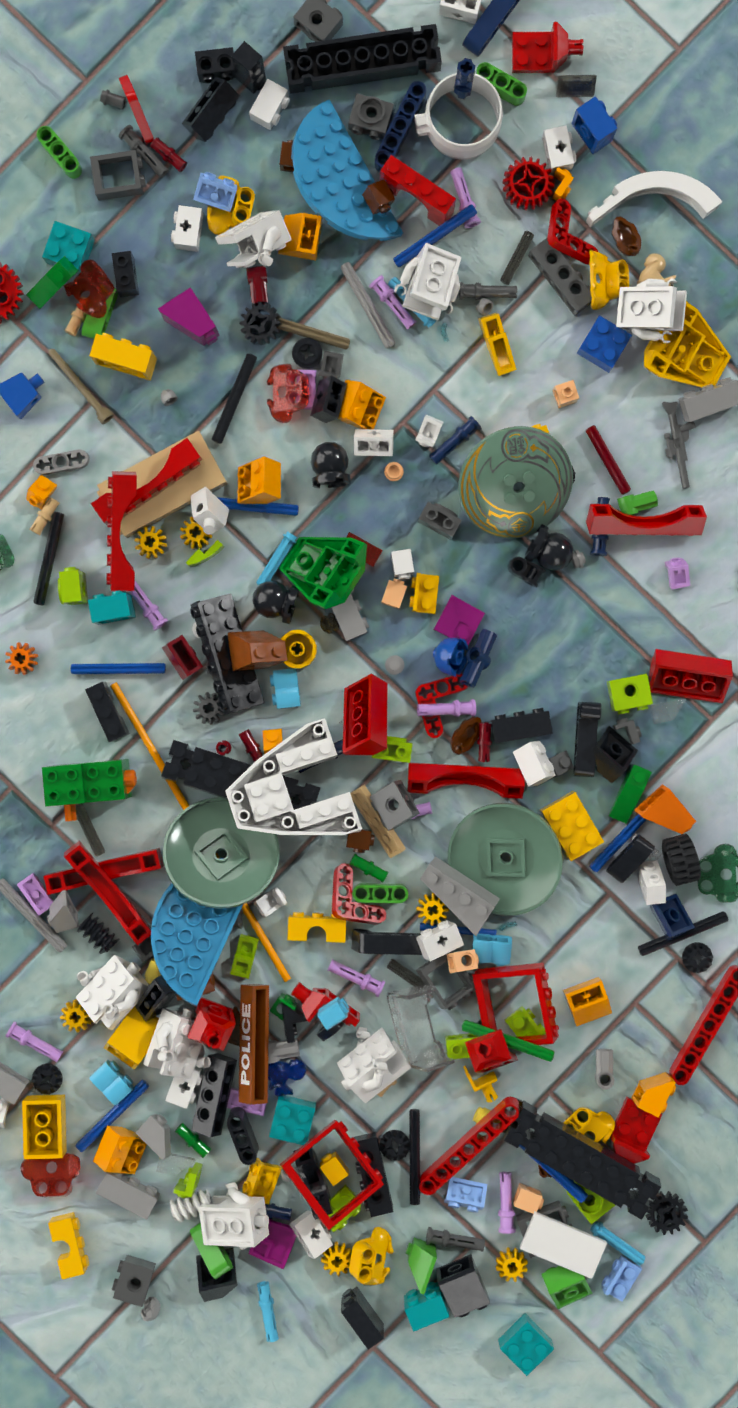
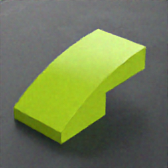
M217 540L205 554L198 549L186 564L190 567L202 564L217 555L225 546Z
M240 934L231 975L249 979L259 938Z

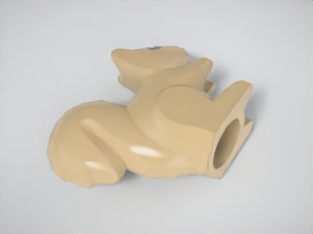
M653 253L645 259L644 266L646 268L641 272L637 284L647 279H660L668 282L670 279H675L676 275L663 278L660 273L666 267L665 259L660 254Z

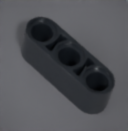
M637 835L610 863L606 872L620 883H623L651 855L655 846L641 835Z
M233 1107L229 1112L227 1127L240 1161L245 1165H252L257 1159L259 1146L245 1110L242 1107Z

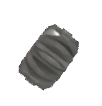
M206 692V699L202 695L198 696L201 703L194 701V704L199 706V708L193 709V712H200L196 719H200L203 716V724L207 722L208 718L210 725L213 724V717L219 722L220 718L217 714L224 716L223 711H220L219 698L215 700L217 697L216 693H213L210 699L209 692ZM213 704L214 711L207 713L205 705Z

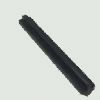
M246 354L212 436V440L216 443L221 444L227 433L257 360V357L253 354Z
M54 512L34 596V604L41 606L45 604L64 514L60 512Z
M722 911L693 923L694 929L670 941L664 935L639 945V953L645 956L728 922V916L726 912Z
M410 1109V1204L419 1205L420 1111L419 1109Z

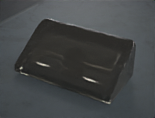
M559 75L556 81V97H593L597 75Z

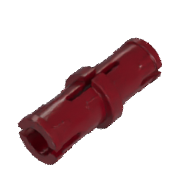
M159 137L153 140L150 147L159 153L165 162H169L179 172L186 168L187 162L175 153L174 148H169Z
M480 722L479 739L477 740L479 745L478 761L490 762L492 723L484 722L483 724V722Z
M249 729L238 734L247 749L245 750L246 753H249L253 762L263 756L259 743H256Z
M222 740V742L217 743L216 751L218 754L225 756L226 753L228 755L231 752L232 746L228 741ZM222 745L226 746L225 751L221 749Z

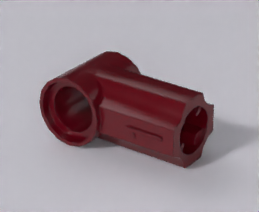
M247 267L251 302L258 306L259 302L265 305L268 303L266 267Z

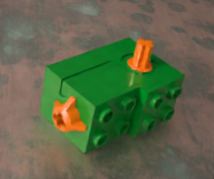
M129 759L42 767L45 807L64 805L65 821L77 820L76 804L127 799L132 797L131 790L137 784L136 772L129 768Z

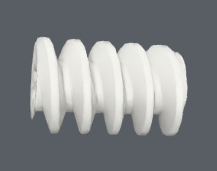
M200 1189L199 1196L194 1192L191 1199L184 1198V1201L177 1197V1204L171 1199L170 1208L174 1220L181 1223L184 1221V1218L190 1220L191 1215L195 1218L198 1217V1207L200 1205L213 1204L209 1191L206 1190L204 1194Z

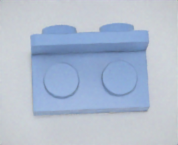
M210 172L200 173L193 200L231 212L237 185L234 184L233 180L216 178V175Z
M452 1177L448 1181L444 1203H448V1206L451 1208H460L462 1206L467 1207V1211L478 1212V1210L484 1208L488 1184Z
M621 1255L619 1259L613 1262L612 1271L609 1276L606 1275L602 1281L604 1294L607 1296L610 1294L623 1302L640 1274L641 1266Z

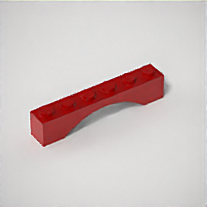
M188 438L171 448L163 469L148 484L137 489L136 496L129 503L124 513L129 514L133 512L137 504L149 501L153 493L165 490L169 482L172 480L178 481L188 469L194 470L200 465L202 458ZM105 493L91 503L106 525L107 516H111V508L107 506L108 496H111V493Z
M112 471V477H108V489H111V496H108L107 506L111 508V516H107V527L111 528V535H107V547H110V554H107V566H110V573H106V585H110L111 591H134L135 571L122 550L120 527L124 512L137 493L136 472Z
M590 504L586 524L589 534L693 536L702 535L707 515L703 505H683L665 514L641 517L622 513L610 504Z
M409 763L407 791L409 793L427 794L443 786L467 784L486 788L503 798L523 799L525 781L519 768Z
M80 840L64 852L65 859L99 895L137 945L151 935V926Z
M160 847L98 862L111 879L148 872L164 866ZM74 868L43 876L48 895L89 885Z

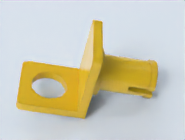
M466 1065L463 1066L474 1092L481 1089L487 1102H493L490 1094L495 1101L498 1098L492 1086V1083L498 1081L495 1072L492 1071L473 1081Z

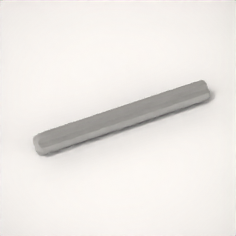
M346 262L341 266L343 274L385 348L392 347L395 341L350 262Z
M0 879V892L58 952H62L67 947V944L38 916L34 909L5 879Z

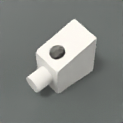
M206 486L191 495L193 519L203 528L205 534H213L226 525L229 508Z

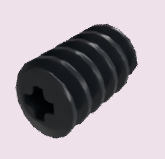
M91 913L80 924L77 932L85 931L83 938L90 936L88 943L90 944L95 941L96 943L93 948L101 947L99 954L107 953L120 939L113 940L115 933L108 935L110 928L108 927L103 930L104 922L97 924L99 917L92 919L93 913Z

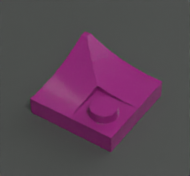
M451 595L433 630L448 638L464 639L467 645H469L485 613Z
M269 1219V1235L257 1246L251 1247L248 1254L284 1269L297 1236L290 1225Z

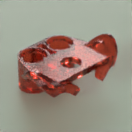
M90 259L82 263L80 267L81 272L73 281L65 284L64 288L68 297L73 295L78 300L77 308L92 317L102 318L106 314V300L113 293L114 285L101 267L94 260ZM90 291L87 298H81L83 292Z
M281 364L274 366L270 370L267 385L273 384V401L267 399V404L272 417L276 421L288 423L294 412L304 409L309 403V379L301 371L292 369L291 364ZM297 376H299L300 379L298 383L295 384V379ZM281 387H286V396L279 397L278 390ZM300 395L299 401L295 403V398Z
M66 1153L63 1158L25 1159L20 1169L23 1177L30 1180L35 1195L43 1198L66 1197L72 1192V1180L80 1173V1158L74 1154ZM50 1162L57 1164V1170L54 1173L47 1171L46 1167ZM65 1182L67 1188L63 1193H60L58 1186L60 1183ZM42 1183H46L47 1190L41 1194L39 1187Z

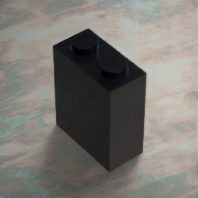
M355 1287L353 1290L350 1288L341 1297V1313L369 1350L384 1339V1323L358 1287Z

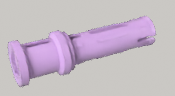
M462 168L453 169L450 174L460 201L459 211H462L470 204L476 208V204L470 198ZM476 214L464 223V227H475L481 223V220Z
M382 275L379 276L369 287L376 291L380 296L381 302L387 303L406 329H410L417 321L414 320L406 308L402 307L403 305L394 295V289L386 284L383 280L384 277Z
M135 581V590L129 592L144 611L143 616L149 619L154 626V631L164 626L168 619L161 615L158 610L159 607L151 603Z
M474 699L467 702L455 700L452 703L417 704V707H419L417 708L418 716L453 715L459 717L460 715H476V702Z
M333 959L327 970L360 985L362 990L366 989L375 993L376 997H379L385 981H378L372 978L370 974L364 975Z
M15 1021L5 1036L20 1042L19 1045L21 1046L27 1045L55 1062H58L63 1051L32 1035L31 1030H25L18 1026Z
M500 1172L501 1209L498 1211V1216H500V1227L498 1229L499 1233L511 1234L516 1232L513 1219L515 1211L512 1209V1173Z

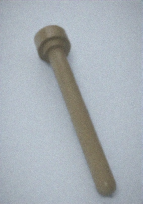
M50 349L49 355L96 410L97 419L101 424L109 422L114 417L111 410L102 407L57 351Z

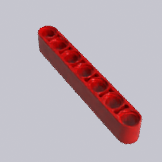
M732 965L727 969L670 1067L669 1075L676 1084L685 1085L688 1083L738 997V979H734L733 975L738 971V965ZM727 987H731V993L728 996H724V990ZM717 1004H721L722 1009L719 1012H714V1007ZM707 1021H712V1026L709 1029H705L704 1024ZM698 1037H702V1043L700 1045H695V1040ZM688 1054H693V1059L685 1062V1057ZM678 1071H683L684 1073L681 1078H675V1074Z
M511 1096L504 1098L421 1174L420 1191L424 1195L434 1194L513 1123L519 1116V1101ZM507 1107H513V1108H515V1109L512 1110V1111H509V1110H507L506 1108H507ZM498 1119V1120H500L501 1122H500V1123H494L492 1120ZM480 1132H485V1133H487V1134H486V1135H480L479 1133H480ZM471 1144L473 1145V1147L468 1148L465 1145ZM452 1157H458L460 1159L453 1160ZM439 1169H444V1170H446V1171H445V1172H440V1171H438V1170H439ZM430 1181L432 1184H426L425 1182Z

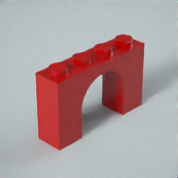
M390 155L380 170V180H385L388 187L393 191L394 196L396 197L400 190H404L416 197L427 208V218L438 226L449 220L454 213L456 198Z

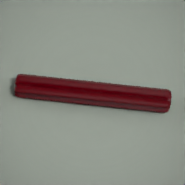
M593 425L587 428L586 433L620 493L624 495L630 492L631 488L596 426Z

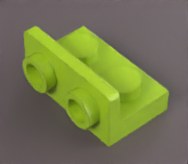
M521 1006L504 1019L517 1037L546 1034L542 1024L537 1025L534 1022L535 1015L529 1008L525 1010Z
M195 1162L193 1168H189L188 1173H186L185 1179H179L173 1193L181 1198H192L198 1187L203 1164Z
M346 1184L331 1197L330 1202L333 1214L356 1196ZM361 1204L332 1227L331 1231L334 1233L337 1229L339 1231L343 1229L347 1224V1220L351 1216L355 1217L361 1211Z

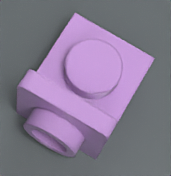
M678 557L666 561L665 566L668 569L669 587L671 590L690 586L687 562L683 558Z

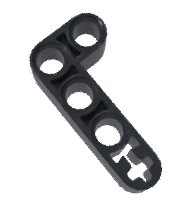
M578 702L574 776L594 777L595 756L593 748L597 744L601 703Z
M353 929L351 949L362 954L422 955L416 937L421 935V933L372 932L366 929Z

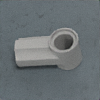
M297 1039L292 1043H287L286 1040L279 1042L271 1040L268 1042V1064L278 1062L280 1059L300 1056Z
M596 1049L595 1081L602 1089H610L614 1085L612 1049ZM609 1075L608 1082L601 1083V1076Z

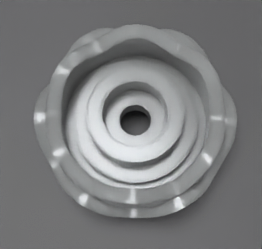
M149 1297L144 1301V1309L141 1311L144 1321H152L158 1316L160 1303L156 1297Z

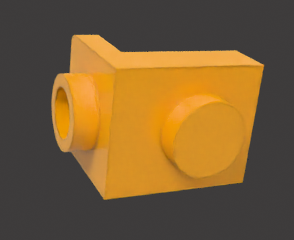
M558 167L554 177L560 180L561 184L553 195L552 199L555 201L562 197L566 199L571 191L570 185L574 179L567 169Z
M40 475L29 487L26 500L32 506L42 510L45 501L57 489V484Z
M282 729L263 730L264 755L283 741Z

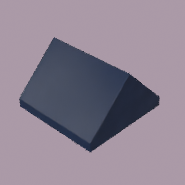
M677 894L666 897V903L650 905L668 941L695 928Z

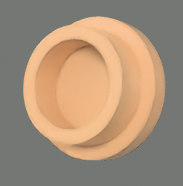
M391 462L385 467L384 473L388 480L398 481L402 478L404 471L399 463Z

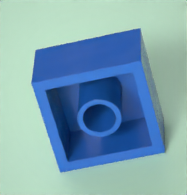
M596 96L576 109L571 123L592 154H595L611 143L617 131L616 120L608 115L605 104L598 100Z
M599 315L577 354L609 373L632 337V334L616 327L615 324Z

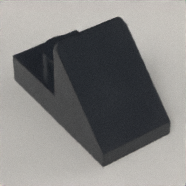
M281 1002L285 1038L287 1043L295 1042L294 1035H298L296 1023L307 1020L305 1015L298 1009L294 1011Z

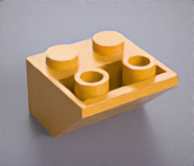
M307 213L285 215L284 222L292 240L287 242L286 247L280 249L278 254L316 261L323 224L322 216Z
M345 380L347 385L338 419L360 429H374L386 397L362 382Z
M263 456L238 467L237 503L269 504L281 499V463Z
M599 977L563 990L576 1027L612 1014L608 996Z
M666 1072L640 1080L631 1098L638 1108L659 1118L660 1114H663L667 1108L666 1102L669 1096H672L675 1092L676 1082Z
M107 1125L93 1162L105 1172L135 1174L147 1144L136 1132L123 1127Z

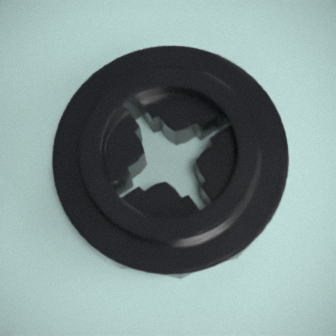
M303 338L293 346L292 358L296 365L302 369H311L318 366L321 361L322 348L316 340ZM310 346V353L313 354V356H308V358L305 361L304 354H302V352H306Z
M700 942L689 944L682 954L684 966L694 973L707 971L712 965L714 958L711 949ZM697 950L700 956L705 957L700 959L699 965L696 960L690 959L697 955Z
M42 1064L32 1074L34 1088L41 1094L50 1095L56 1092L62 1085V1073L53 1064ZM51 1074L53 1075L49 1080L51 1084L48 1082L41 1084L44 1079L43 1075L46 1077Z
M400 1130L386 1132L380 1140V1151L383 1156L390 1161H399L406 1157L410 1150V1141L407 1135ZM393 1138L396 1144H400L397 1153L393 1148L389 1147L392 1145Z

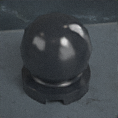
M325 442L318 445L313 451L310 463L313 471L317 474V476L312 478L314 488H320V485H328V488H338L346 486V482L351 484L350 474L345 473L348 468L349 459L345 449L340 444Z
M541 524L537 529L538 535L535 540H531L524 559L533 561V559L537 558L539 564L548 570L556 571L563 569L569 565L573 557L571 541L563 534L557 532L549 533V527Z
M265 581L259 584L254 591L253 605L258 614L266 618L281 616L283 623L290 624L296 607L293 605L296 597L299 596V589L292 585L291 589L287 590L284 584L278 581Z

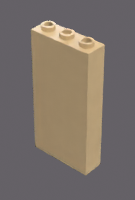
M199 431L186 438L189 439L202 458L200 465L194 470L188 469L178 481L172 480L169 482L165 490L153 493L149 501L137 504L133 512L129 514L124 513L121 521L120 535L123 534L128 538L143 530L144 527H149L190 505L191 495L205 486L211 492H214L228 484ZM184 439L124 470V472H136L137 489L148 484L159 474L169 457L171 448ZM108 479L97 485L99 497L105 493H111V489H108Z

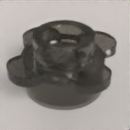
M329 613L328 616H322L320 626L324 632L331 634L333 630H339V624L333 613Z

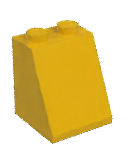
M134 1006L107 1041L104 1049L135 1070L147 1054L159 1018L156 1016L146 1022Z

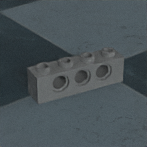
M547 238L530 250L529 258L574 316L591 304L590 286H586L582 281L581 273L572 268L570 259L549 245ZM548 257H553V258H555L556 263H555V264H550V263L547 261V258H548ZM565 272L568 278L561 279L558 273ZM576 287L579 289L580 293L573 294L570 291V288Z

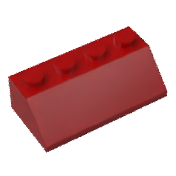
M655 649L649 673L650 691L657 694L723 703L733 677L732 660Z
M373 674L344 688V755H375L387 749L388 683Z

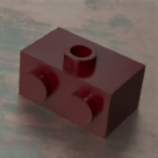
M183 635L162 647L182 680L203 668V665L196 656L195 650L188 644Z

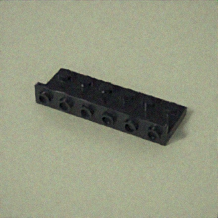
M227 594L192 603L190 613L192 618L195 619L197 625L196 632L203 644L202 652L207 658V668L214 680L213 688L218 693L220 710L223 711L224 715L264 704L255 670L233 671L228 633L243 632L232 595Z

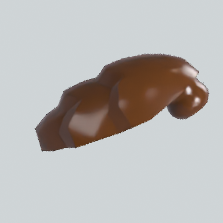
M621 216L616 217L613 221L611 234L616 241L617 248L626 256H636L641 249V236L637 228Z
M473 716L468 720H464L459 728L454 731L450 742V747L454 753L460 755L472 748L479 737L481 718Z

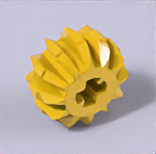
M190 517L191 524L184 521L183 523L187 528H180V531L185 532L180 538L186 539L184 542L186 546L191 543V548L195 549L197 543L199 549H202V542L208 545L209 542L206 538L211 539L213 536L205 534L203 528L195 522L193 517ZM199 528L198 530L201 534L194 538L192 531H196Z
M152 526L150 532L147 527H144V534L140 531L137 532L141 538L134 539L135 542L140 543L135 546V549H141L139 553L141 556L146 553V558L150 559L152 554L154 558H158V551L164 554V551L160 548L167 547V544L162 542L167 537L165 535L160 536L163 532L161 529L156 532V528ZM150 538L155 540L152 547L147 545Z
M433 892L431 893V899L428 898L427 894L424 895L426 901L419 899L418 902L423 906H417L416 910L423 911L418 914V917L422 918L425 916L423 919L424 924L430 919V925L434 926V920L440 923L439 917L447 918L442 912H449V908L443 907L445 904L440 902L441 900L438 897L435 899ZM436 905L437 912L429 913L428 907Z
M77 999L73 1000V1004L67 1002L66 1007L61 1009L64 1014L60 1016V1019L66 1020L62 1025L63 1027L69 1025L68 1031L70 1032L75 1027L76 1033H79L81 1028L86 1030L88 1028L87 1024L92 1023L89 1015ZM75 1012L77 1013V1015L81 1016L79 1019H77L76 1016H73Z
M336 1241L334 1247L331 1246L322 1253L321 1262L324 1263L323 1269H330V1275L335 1271L339 1277L340 1271L344 1274L348 1272L351 1248L345 1249V1243L338 1246Z
M509 1247L506 1248L507 1253L500 1251L501 1257H496L498 1264L495 1266L496 1270L500 1271L499 1276L501 1278L505 1276L507 1282L510 1278H513V1281L516 1282L517 1276L523 1279L524 1275L522 1272H527L528 1270L525 1266L528 1264V1261L524 1258V1253H518L516 1247L513 1249V1252L510 1251ZM511 1262L515 1263V1265L512 1264L513 1267H509L508 1264L511 1265Z

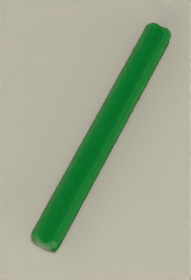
M464 1020L462 1024V1031L479 1037L497 1031L468 1020ZM503 1033L508 1047L552 1062L555 1054L553 1050Z

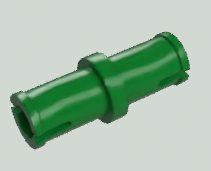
M357 854L353 855L349 863L363 871V874L366 876L369 874L382 883L388 875V871L374 865L373 861L369 862Z
M181 1123L175 1130V1133L186 1142V1145L192 1147L202 1158L211 1150L199 1138V1135L197 1133L194 1134L184 1123Z

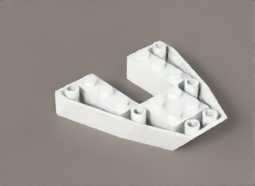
M325 718L304 725L256 760L225 790L238 829L279 835H347L362 830L350 792L294 810L282 776L336 758L337 753Z

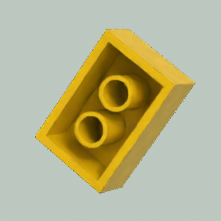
M107 333L95 335L89 356L96 365L151 381L157 358L149 346L139 344V346L132 345L131 341L123 338L119 341L113 339L114 336Z
M571 791L540 809L546 822L555 832L568 860L573 861L604 843L576 792Z
M65 1094L27 1095L22 1101L24 1159L63 1158L67 1152Z

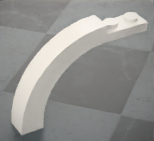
M652 171L632 176L614 186L613 195L607 197L601 207L595 206L588 212L589 216L586 223L589 227H592L627 200L644 194L658 193L679 198L693 207L703 219L719 208L722 201L709 187L692 177L676 172Z

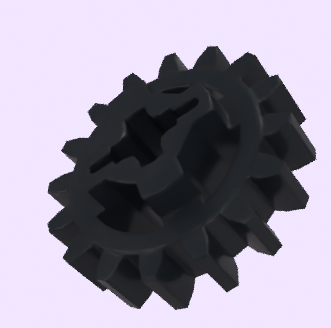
M259 302L258 306L252 303V309L246 307L247 314H241L244 321L239 323L244 326L241 332L246 334L245 338L247 340L251 339L253 344L258 341L259 345H263V341L269 344L271 337L276 339L274 334L275 332H281L277 327L282 325L278 321L281 316L276 313L277 310L274 307L271 308L269 303H266L264 306L262 302ZM262 311L267 312V313H269V315H268V314L263 315L261 312H262ZM252 332H259L261 336L254 335Z
M660 1191L659 1197L656 1196L654 1201L649 1200L650 1207L647 1210L649 1214L645 1215L647 1220H650L649 1225L654 1227L657 1233L661 1229L663 1235L667 1231L673 1235L674 1229L680 1231L679 1225L685 1226L686 1224L683 1219H688L687 1214L684 1213L688 1209L684 1205L683 1199H679L676 1193L672 1197L670 1191L666 1195ZM676 1206H678V1209H679V1214H678V1215H677L676 1212H675L676 1209H677ZM655 1211L658 1213V1215H657V1217H656L657 1220L655 1219V1216H654V1212H655Z

